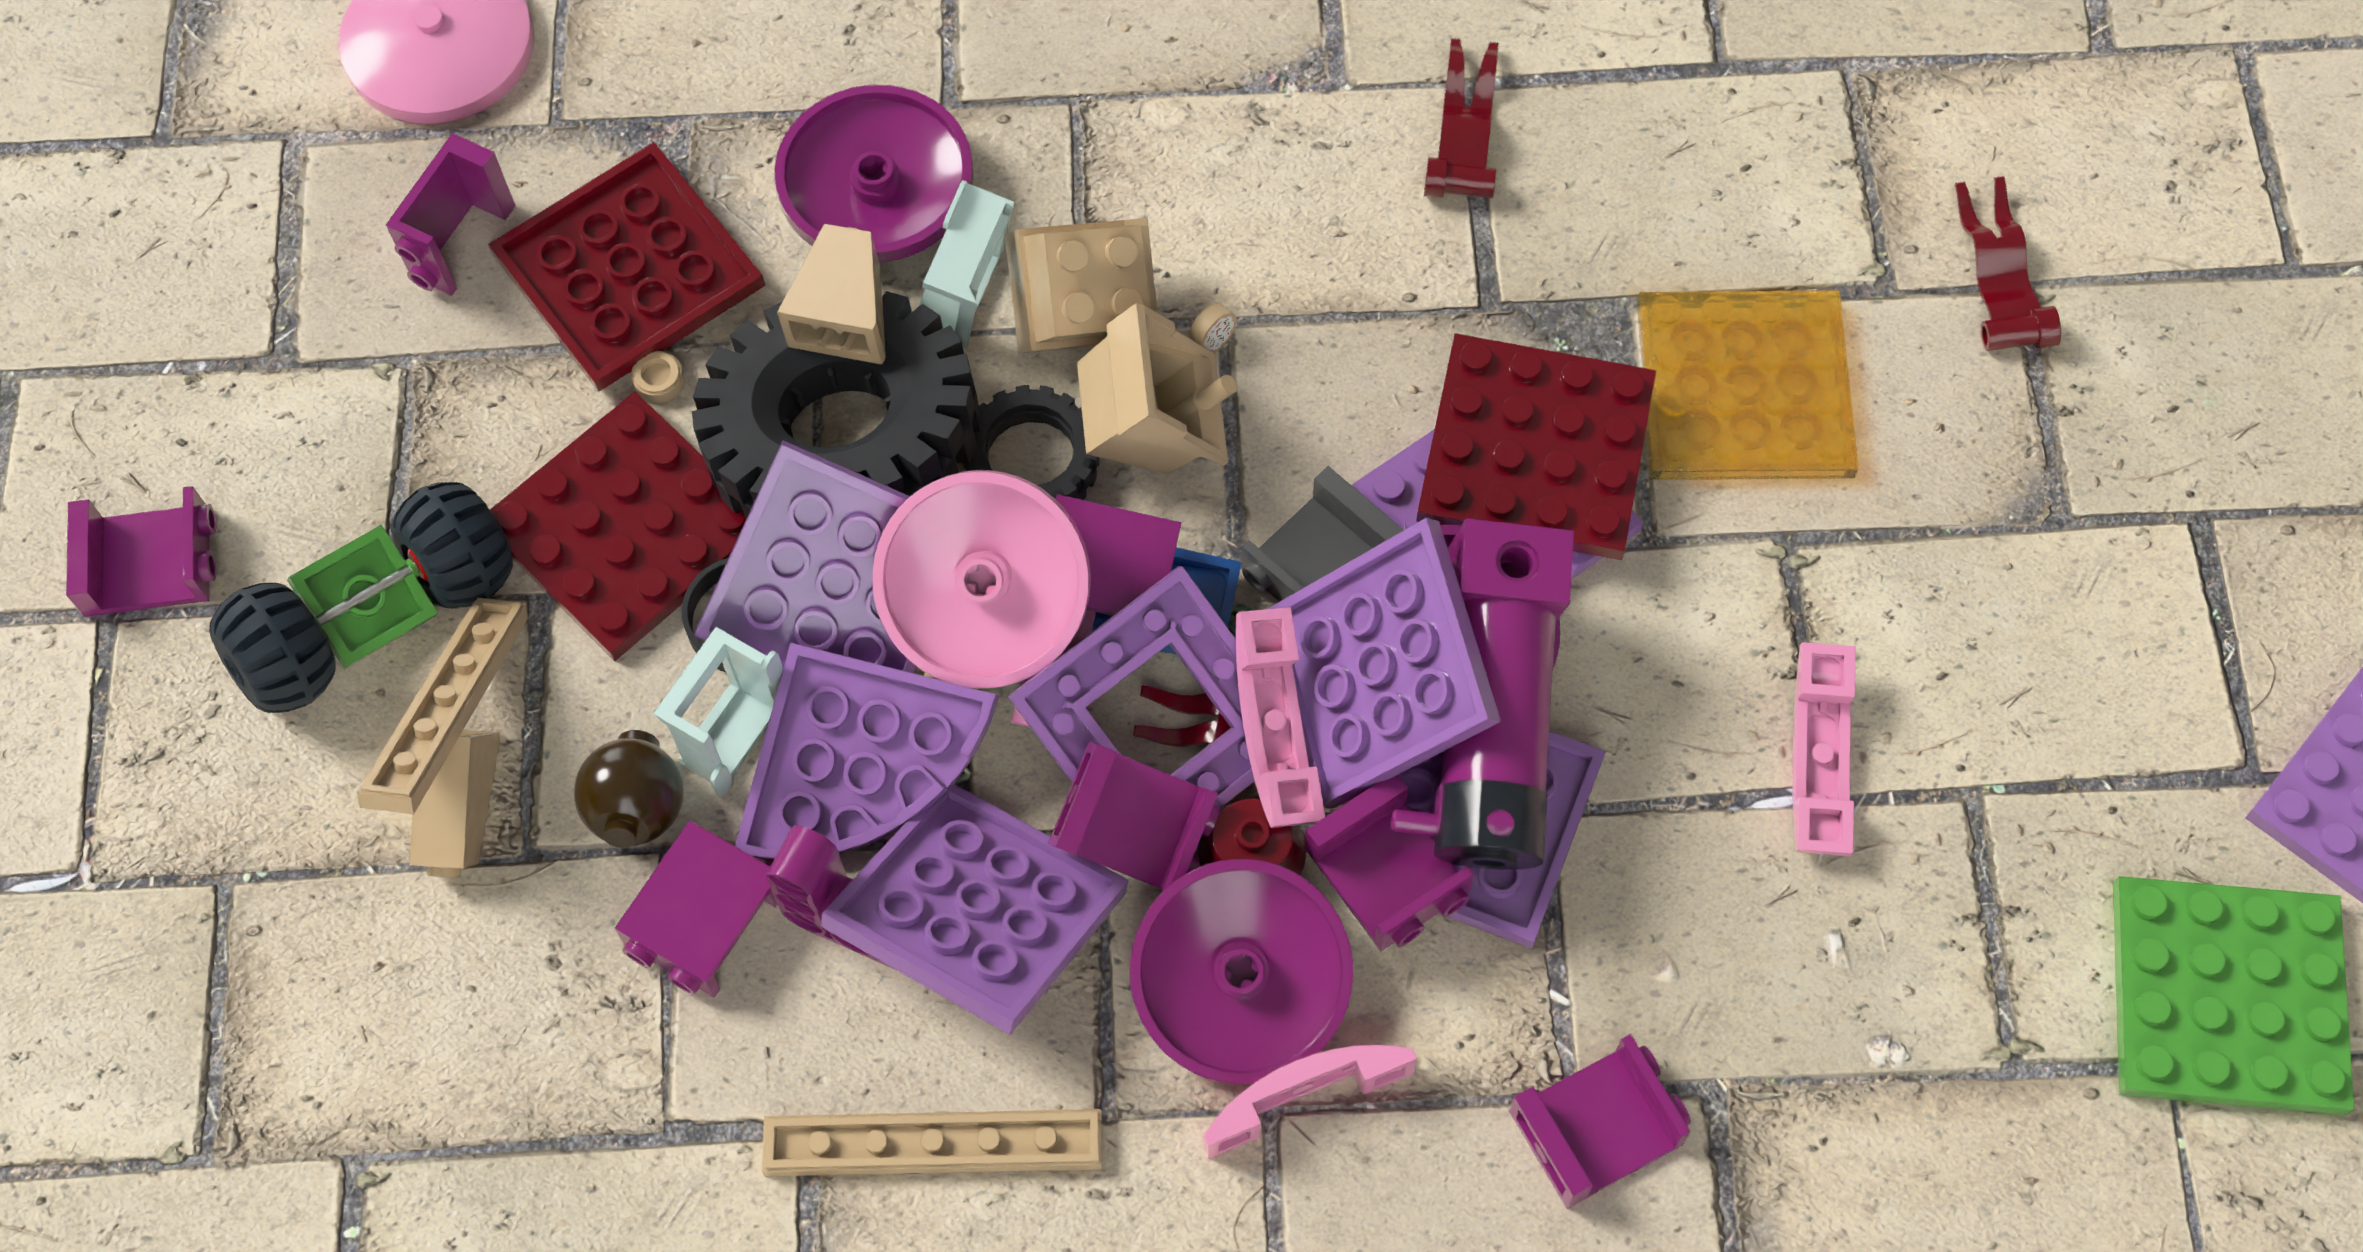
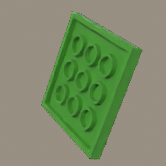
M2118 876L2113 882L2119 1095L2345 1116L2354 1111L2341 895Z

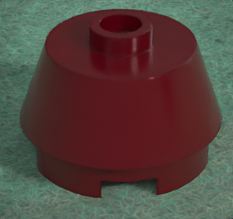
M1260 799L1240 800L1220 809L1216 824L1210 835L1201 836L1198 844L1200 867L1222 860L1252 859L1273 863L1301 875L1306 861L1305 838L1299 825L1271 828Z

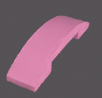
M1291 607L1242 611L1236 614V662L1243 728L1255 784L1271 828L1317 823L1325 817L1317 767H1309L1292 666L1299 661Z
M1804 642L1800 645L1795 692L1792 760L1793 821L1796 852L1842 856L1853 855L1854 801H1850L1851 703L1855 698L1856 646Z
M1388 1045L1344 1047L1313 1054L1275 1070L1243 1091L1213 1121L1204 1134V1150L1208 1159L1260 1138L1261 1122L1258 1114L1354 1075L1364 1095L1413 1075L1417 1062L1413 1049Z

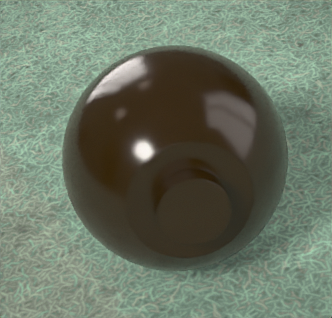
M641 730L625 731L619 735L617 740L603 744L594 750L581 765L574 785L575 806L584 825L598 838L619 848L642 845L664 834L676 820L682 806L684 794L682 777L673 759L660 748V742L654 735Z

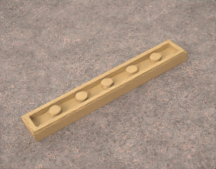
M477 597L357 791L360 808L414 815L526 623L528 614L525 603Z
M1101 1109L764 1116L762 1173L764 1176L1102 1169Z

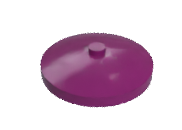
M892 85L852 87L831 94L816 102L804 111L790 126L779 146L775 161V184L782 211L794 231L803 240L813 246L824 224L869 231L872 234L879 263L910 257L922 252L942 239L947 230L942 228L961 181L964 180L968 184L973 185L974 178L970 146L963 129L954 116L930 97L911 89Z
M1229 859L1206 864L1186 873L1169 885L1156 898L1147 910L1135 935L1130 959V984L1135 1007L1142 1024L1157 1046L1168 1057L1192 1073L1207 1079L1232 1084H1252L1283 1066L1319 1053L1328 1044L1339 1028L1349 1005L1353 985V958L1349 939L1341 919L1330 902L1314 885L1291 870L1273 863L1252 859Z

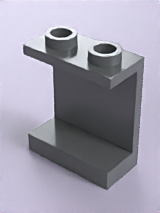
M1327 466L1314 478L1312 499L1261 547L1258 548L1250 540L1242 546V574L1254 589L1261 593L1268 591L1280 602L1404 530L1332 468Z

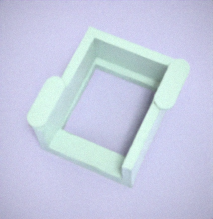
M964 180L961 181L945 217L942 228L947 230L923 281L922 287L925 288L918 307L924 304L939 314L943 328L951 325L962 341L963 348L967 349L975 312L1000 254L1004 250L1006 242L1005 233H1008L1015 202L968 184Z
M715 627L653 714L668 726L682 757L679 763L711 782L715 794L723 798L731 789L733 776L767 730L783 665L777 652L771 651L766 656ZM722 662L730 685L698 728L681 717Z

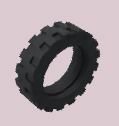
M1029 385L1016 386V391L1006 393L1003 390L994 394L993 401L988 405L984 402L979 405L980 431L974 432L977 446L969 465L964 464L965 472L975 470L993 471L988 460L989 449L996 438L1010 427L1027 422L1045 423L1061 430L1071 441L1073 457L1062 474L1050 482L1037 486L1055 499L1057 494L1084 500L1087 497V488L1089 486L1093 488L1096 482L1099 457L1086 454L1082 408H1078L1075 405L1073 397L1064 392L1060 396L1054 393V388L1040 385V389L1037 390L1030 389Z

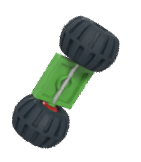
M437 482L421 487L400 504L392 517L391 535L393 542L383 526L380 525L289 576L287 582L292 589L281 583H258L242 588L230 595L220 604L211 618L209 633L222 663L245 697L257 709L266 713L289 712L307 706L326 690L333 679L336 671L334 654L344 670L434 618L438 612L430 599L441 607L457 609L459 607H470L477 597L491 598L503 587L513 567V559L509 543L501 526L482 498L470 487L458 482Z

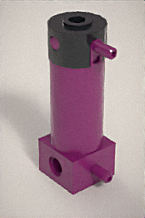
M1466 518L1448 547L1501 722L1444 751L1442 783L1436 790L1434 814L1394 810L1392 812L1390 823L1392 831L1433 836L1435 839L1434 856L1444 862L1460 866L1496 870L1528 869L1544 864L1548 794L1545 793L1555 624L1570 605L1574 530Z

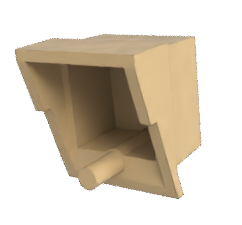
M1148 218L1025 228L1005 233L1018 354L1098 345L1107 337L1106 325L1135 303L1144 305L1158 313Z
M1135 303L1106 325L1107 337L1077 362L1086 454L1166 474L1177 470L1198 457L1210 459L1223 467L1228 463L1221 401L1236 392V381L1229 375H1223L1218 379L1215 353L1177 332L1174 322L1144 305Z

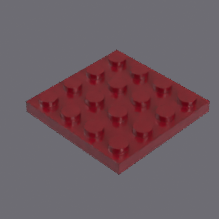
M655 142L647 145L488 244L494 258L598 392L630 373L633 366L645 356L656 351L666 350L766 286L761 272Z
M1454 333L1416 521L1419 522L1429 518L1439 521L1440 525H1462L1464 520L1468 518L1574 530V552L1622 560L1626 547L1657 370Z
M635 391L490 509L506 536L511 549L512 559L614 662L682 605L688 587L700 572L708 566L730 557L746 522L743 510L735 514L721 499L718 488L713 485L703 456Z

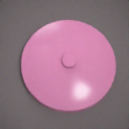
M353 0L344 15L339 33L341 61L357 93L365 102L379 112L394 119L417 124H439L457 121L477 114L495 104L515 86L523 75L529 63L534 44L533 23L525 0Z
M975 470L960 472L938 479L918 490L897 509L883 530L877 545L873 564L872 585L876 608L883 627L899 651L909 661L929 675L945 682L969 688H995L1015 684L1037 674L1050 665L1065 650L1080 628L1085 616L1091 588V572L1086 546L1081 533L1068 512L1054 497L1032 482L1018 476L997 471Z

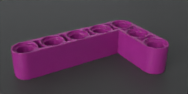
M798 825L792 826L766 874L767 881L782 915L790 922L811 933L890 967L821 927L823 911L853 879L847 877L838 849L834 843L809 828Z

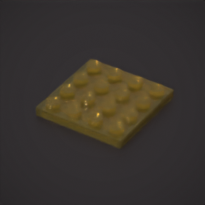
M1840 290L1639 292L1637 314L1641 367L1657 370L1646 428L1650 480L1848 479L1856 477L1859 466Z

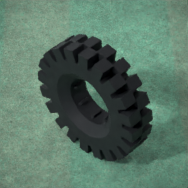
M886 291L882 296L886 358L881 365L788 347L777 314L782 302L763 310L769 328L767 333L749 320L743 323L730 334L735 351L717 347L705 364L710 378H698L693 395L697 410L692 411L694 432L713 485L718 488L721 499L735 514L743 510L747 519L783 440L908 496H912L921 488L938 479L959 473L957 463L969 465L977 446L974 432L980 431V408L967 353L964 354L962 341L951 325L943 328L940 315L924 304H921L912 312L909 297ZM844 391H859L878 396L885 401L887 414L883 421L871 433L855 442L843 446L825 448L809 446L793 439L791 425L795 418L804 408L824 396Z

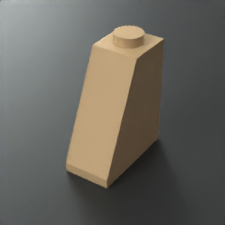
M823 225L777 311L788 347L883 364L886 358L881 271L871 232L852 227Z
M462 731L414 815H412L409 865L427 866L428 876L460 877L461 869L479 864L500 743V732Z

